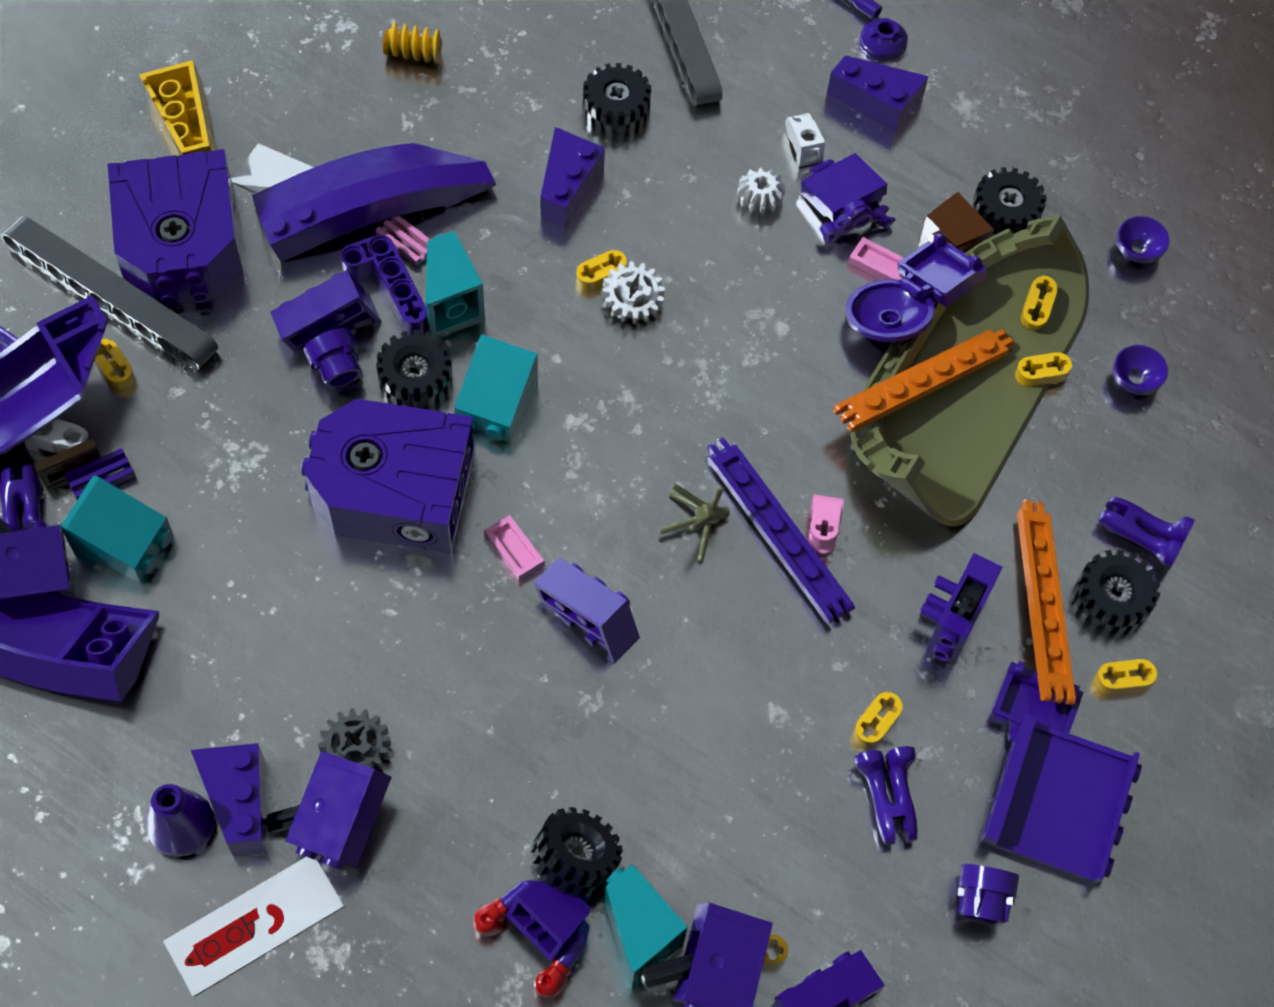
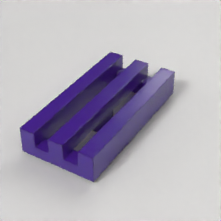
M122 448L64 473L77 500L85 489L79 490L78 488L88 484L93 475L100 477L113 486L136 477ZM122 468H125V470L120 471V472H118V473H116V474H114V475H112V476L107 477V475H109V474H111V473H113V472H115V471H118V470H120V469H122Z

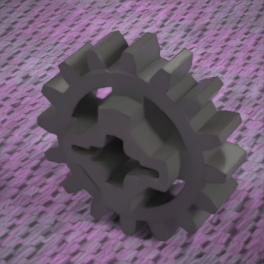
M351 708L347 717L342 712H338V721L336 723L329 719L326 721L329 731H320V737L324 742L318 743L319 752L323 751L371 768L376 767L380 770L383 768L380 758L390 757L389 750L385 747L391 746V739L389 736H386L389 733L387 725H380L381 721L378 715L369 719L368 710L364 709L361 715H356L355 709ZM374 735L377 738L375 750H373L372 746L370 745V743L373 741ZM335 739H337L340 745L336 748L337 752L334 754L333 744Z

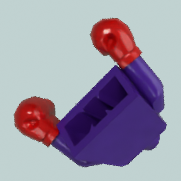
M524 880L502 898L498 897L494 902L492 901L480 907L473 916V926L477 933L490 937L503 931L505 920L508 918L550 962H553L548 969H543L537 975L534 989L542 997L554 998L562 992L567 976L572 971L570 968L586 948L589 934V925L586 919L591 913L590 907L586 903L590 897H584L582 892L578 897L571 896V891L567 889L563 894L557 891L559 887L557 884L553 883L549 886L544 880Z

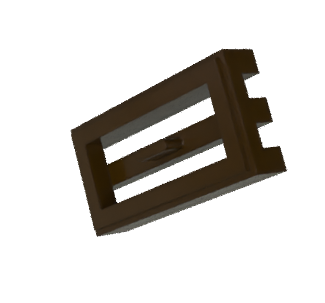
M92 438L34 463L44 486L48 487L66 479L64 473L98 459L101 455Z

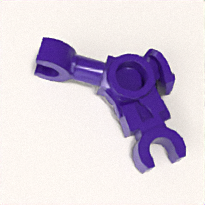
M856 199L844 206V214L838 216L837 220L821 225L819 230L830 244L836 241L841 234L845 235L854 228L864 227L869 222H876L879 226L888 229L896 219L885 215L889 210L888 206L881 205L877 210H872L864 201Z

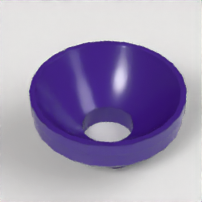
M889 18L870 21L863 27L859 37V45L863 53L877 61L887 62L896 60L905 53L907 48L908 36L905 29L899 23ZM880 27H889L893 33L883 34L878 29Z
M1135 216L1125 220L1120 225L1116 242L1120 252L1128 259L1138 263H1152L1160 259L1167 251L1169 235L1165 227L1158 221L1149 217ZM1141 244L1145 247L1146 252L1137 253L1132 250L1131 245Z
M1132 345L1118 353L1114 361L1113 375L1117 383L1124 390L1136 395H1148L1156 392L1164 384L1168 376V366L1165 359L1156 350L1144 345ZM1138 373L1143 377L1144 382L1141 384L1133 383L1130 381L1128 374Z

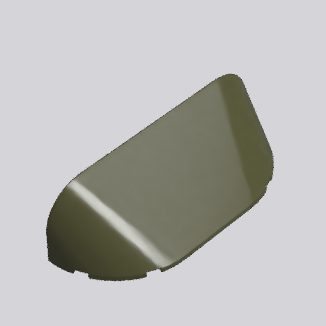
M1061 215L1029 221L1027 224L1028 229L1014 234L1010 229L1004 230L965 252L971 258L976 255L982 259V265L986 267L987 279L948 307L932 298L934 317L929 327L911 339L892 342L862 390L864 391L989 329L994 333L1004 329L1007 336L1003 340L1009 337L1014 340V345L1009 348L1010 351L1005 357L851 433L853 448L867 469L942 525H962L973 518L979 511L1050 385L1045 384L1033 387L1021 385L1015 378V371L1019 361L1025 357L1054 352L1067 355L1083 326L1089 302L1088 272L1083 255ZM1049 276L1056 282L1058 287L1050 316L1041 329L1029 330L1023 326L1020 319L1028 290L1037 277ZM1041 285L1039 288V299H1043L1047 293L1046 286ZM1035 307L1031 313V320H1038L1039 307Z

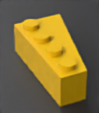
M193 60L139 74L151 100L182 155L216 150L203 81Z

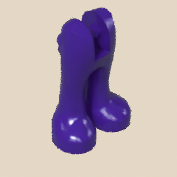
M23 465V479L16 480L12 467L3 469L0 482L2 520L11 530L19 529L18 505L20 502H23L24 520L22 529L48 525L41 521L39 479L35 466Z
M1113 496L1105 505L1107 510L1102 511L1098 519L1099 524L1105 527L1108 532L1122 536L1154 554L1162 565L1170 569L1195 522V519L1184 516L1175 524L1169 523L1153 516L1132 502ZM1140 527H1143L1144 529H1146V530H1148L1149 532H1151V533L1157 535L1158 537L1147 533L1146 531H1144V530L1141 529Z
M903 746L888 751L884 758L882 751L879 750L865 751L854 756L857 770L868 781L874 804L876 823L885 845L895 844L896 836L893 822L895 817H900L906 843L914 842L918 838L917 817L907 779L908 769L916 760L914 747ZM884 761L891 781L895 804H892L889 801L886 789Z

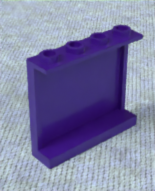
M1024 713L1018 721L980 842L1097 884L1104 877L1108 878L1114 865V859L1110 858L1113 845L1118 846L1123 834L1124 827L1119 826L1122 814L1127 815L1132 804L1133 796L1128 793L1131 783L1136 784L1141 773L1142 765L1138 764L1140 753L1125 754L1036 722V716Z

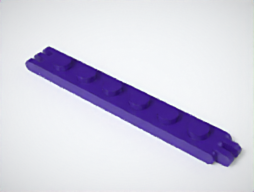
M723 437L717 440V445L721 451H719L714 443L707 445V450L711 455L708 457L710 465L827 624L834 622V617L829 611L830 609L837 618L844 616L845 613L840 604H842L847 612L853 611L855 606L738 446L736 444L729 445Z

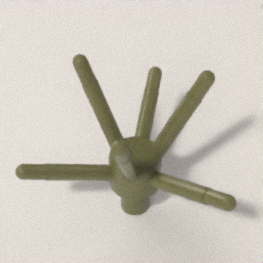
M673 483L671 487L678 493L671 491L669 493L670 497L695 509V517L659 529V532L664 534L691 525L690 531H695L704 525L697 558L699 562H702L711 524H716L719 519H727L730 514L728 507L718 506L723 487L718 486L712 502L705 503L684 488Z

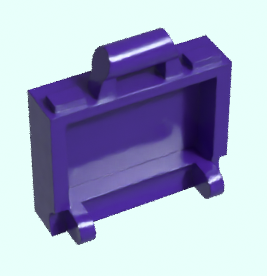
M856 153L836 163L832 159H827L809 169L810 176L801 181V194L824 217H829L831 222L844 214V206L860 199L866 205L871 202L876 205L882 201V196L887 194V183Z
M940 232L934 236L933 242H926L897 262L899 276L903 278L901 282L902 289L917 299L930 295L945 307H948L987 279L986 267L982 265V259L976 255L971 258L946 242L945 235Z
M1011 661L988 719L1009 728L1008 741L1011 743L1018 721L1024 713L1036 716V722L1070 733L1084 693L1079 690L1080 686L1074 684L1076 696L1074 705H1066L1064 699L1061 704L1053 703L1052 697L1049 702L1041 701L1037 672L1024 667L1025 663L1021 661L1018 664Z

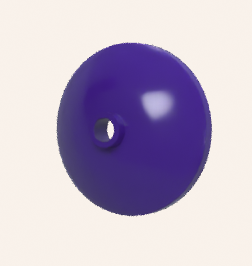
M878 280L859 287L851 294L846 304V318L850 326L866 338L879 342H901L921 334L929 327L934 317V303L930 295L917 299L902 289V280Z

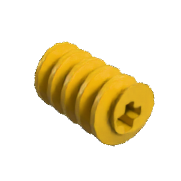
M394 21L391 29H386L384 33L383 54L389 55L392 51L394 57H399L402 54L404 59H410L413 54L415 61H420L423 57L425 62L430 63L434 58L435 63L438 64L442 51L440 30L436 29L433 36H430L429 27H425L423 33L419 34L418 25H415L412 32H409L408 24L404 23L401 30H398V24Z

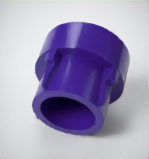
M339 328L327 331L316 336L305 345L304 353L311 368L320 372L327 388L345 386L362 375L357 356L359 349L349 329Z
M962 864L958 884V896H960L958 913L961 916L976 920L1005 924L1009 919L1011 905L1014 906L1020 875L987 866Z

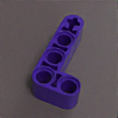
M376 235L344 247L340 253L342 270H348L358 282L376 276L403 332L407 331L409 336L414 335V330H420V335L425 336V333L429 330L426 306L393 241L386 235Z

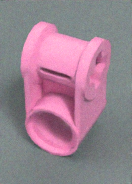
M813 494L808 542L817 555H828L835 548L842 518L844 498Z

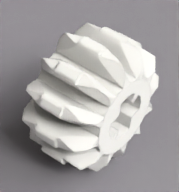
M761 167L758 172L750 169L747 176H742L740 179L737 196L740 199L741 207H749L750 214L754 211H759L761 216L765 211L773 214L776 207H780L783 203L785 184L782 183L781 175L773 176L772 169L768 172H763Z

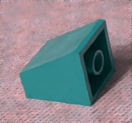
M455 231L439 234L433 239L427 240L425 300L428 328L432 336L485 317L483 283Z
M481 334L456 400L454 414L472 416L474 430L485 433L494 440H505L511 443L538 387V354Z
M93 475L60 526L75 556L140 583L146 574H150L153 571L156 557L162 548H166L172 538V529L167 517Z
M633 864L625 870L622 867L617 869L606 880L608 884L605 889L604 902L625 979L631 990L642 982L640 975L643 967L666 961L684 945L688 928Z

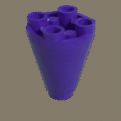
M165 784L157 788L152 795L146 820L147 834L154 848L163 854L180 857L200 853L206 848L207 842L211 839L215 828V814L209 802L199 793L174 784Z

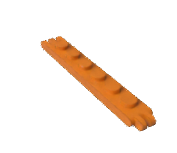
M989 329L839 402L832 410L836 415L843 413L839 419L843 424L850 422L847 425V429L851 433L1005 357L1010 351L1009 348L1015 342L1011 337L1003 340L1007 336L1004 329L995 333Z
M1025 499L1022 502V509L1018 511L1017 520L1040 700L1049 702L1052 697L1053 703L1061 704L1064 699L1066 705H1074L1076 696L1051 515L1045 513L1043 502L1036 501L1033 504L1031 500Z

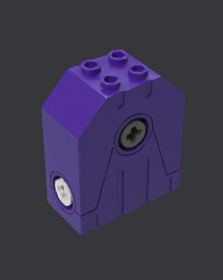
M225 149L188 153L179 156L156 157L155 159L132 160L124 163H108L114 254L123 279L167 307L191 302L202 303L207 300L217 299L243 272L234 188Z
M355 399L320 419L317 432H311L309 439V449H311L309 458H304L301 473L306 478L305 490L309 491L313 506L334 535L418 549L426 548V550L451 554L475 450L473 417Z

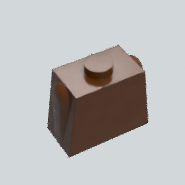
M956 192L924 217L922 233L929 242H933L934 236L940 232L945 235L946 242L965 253L992 237L994 229L959 192Z

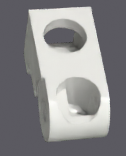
M805 113L787 117L785 121L786 132L796 151V160L799 167L823 162L825 141L811 115Z
M56 419L27 439L25 445L27 449L37 452L42 449L60 453L85 442L88 438V432L76 424Z

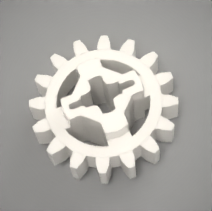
M630 261L627 268L622 263H619L617 271L610 269L608 278H604L602 285L604 288H602L601 297L606 298L604 307H612L611 316L613 317L618 313L621 314V322H625L627 317L631 318L633 324H636L638 317H641L646 322L648 321L649 313L656 316L658 307H662L664 300L662 296H664L665 287L660 286L662 278L653 277L655 273L654 268L649 271L644 270L645 263H641L639 268L635 267L633 261ZM636 286L635 294H633L632 298H629L631 291Z

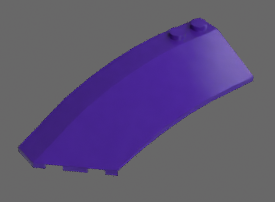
M408 143L362 151L329 161L253 194L252 198L267 239L282 263L331 239L386 219L444 206L446 209L496 186V182L485 161L417 143Z
M93 295L37 322L36 327L0 352V456L38 433L82 399L108 323L106 316Z
M54 591L0 599V676L55 692L121 702L137 680L159 619V611L97 603Z

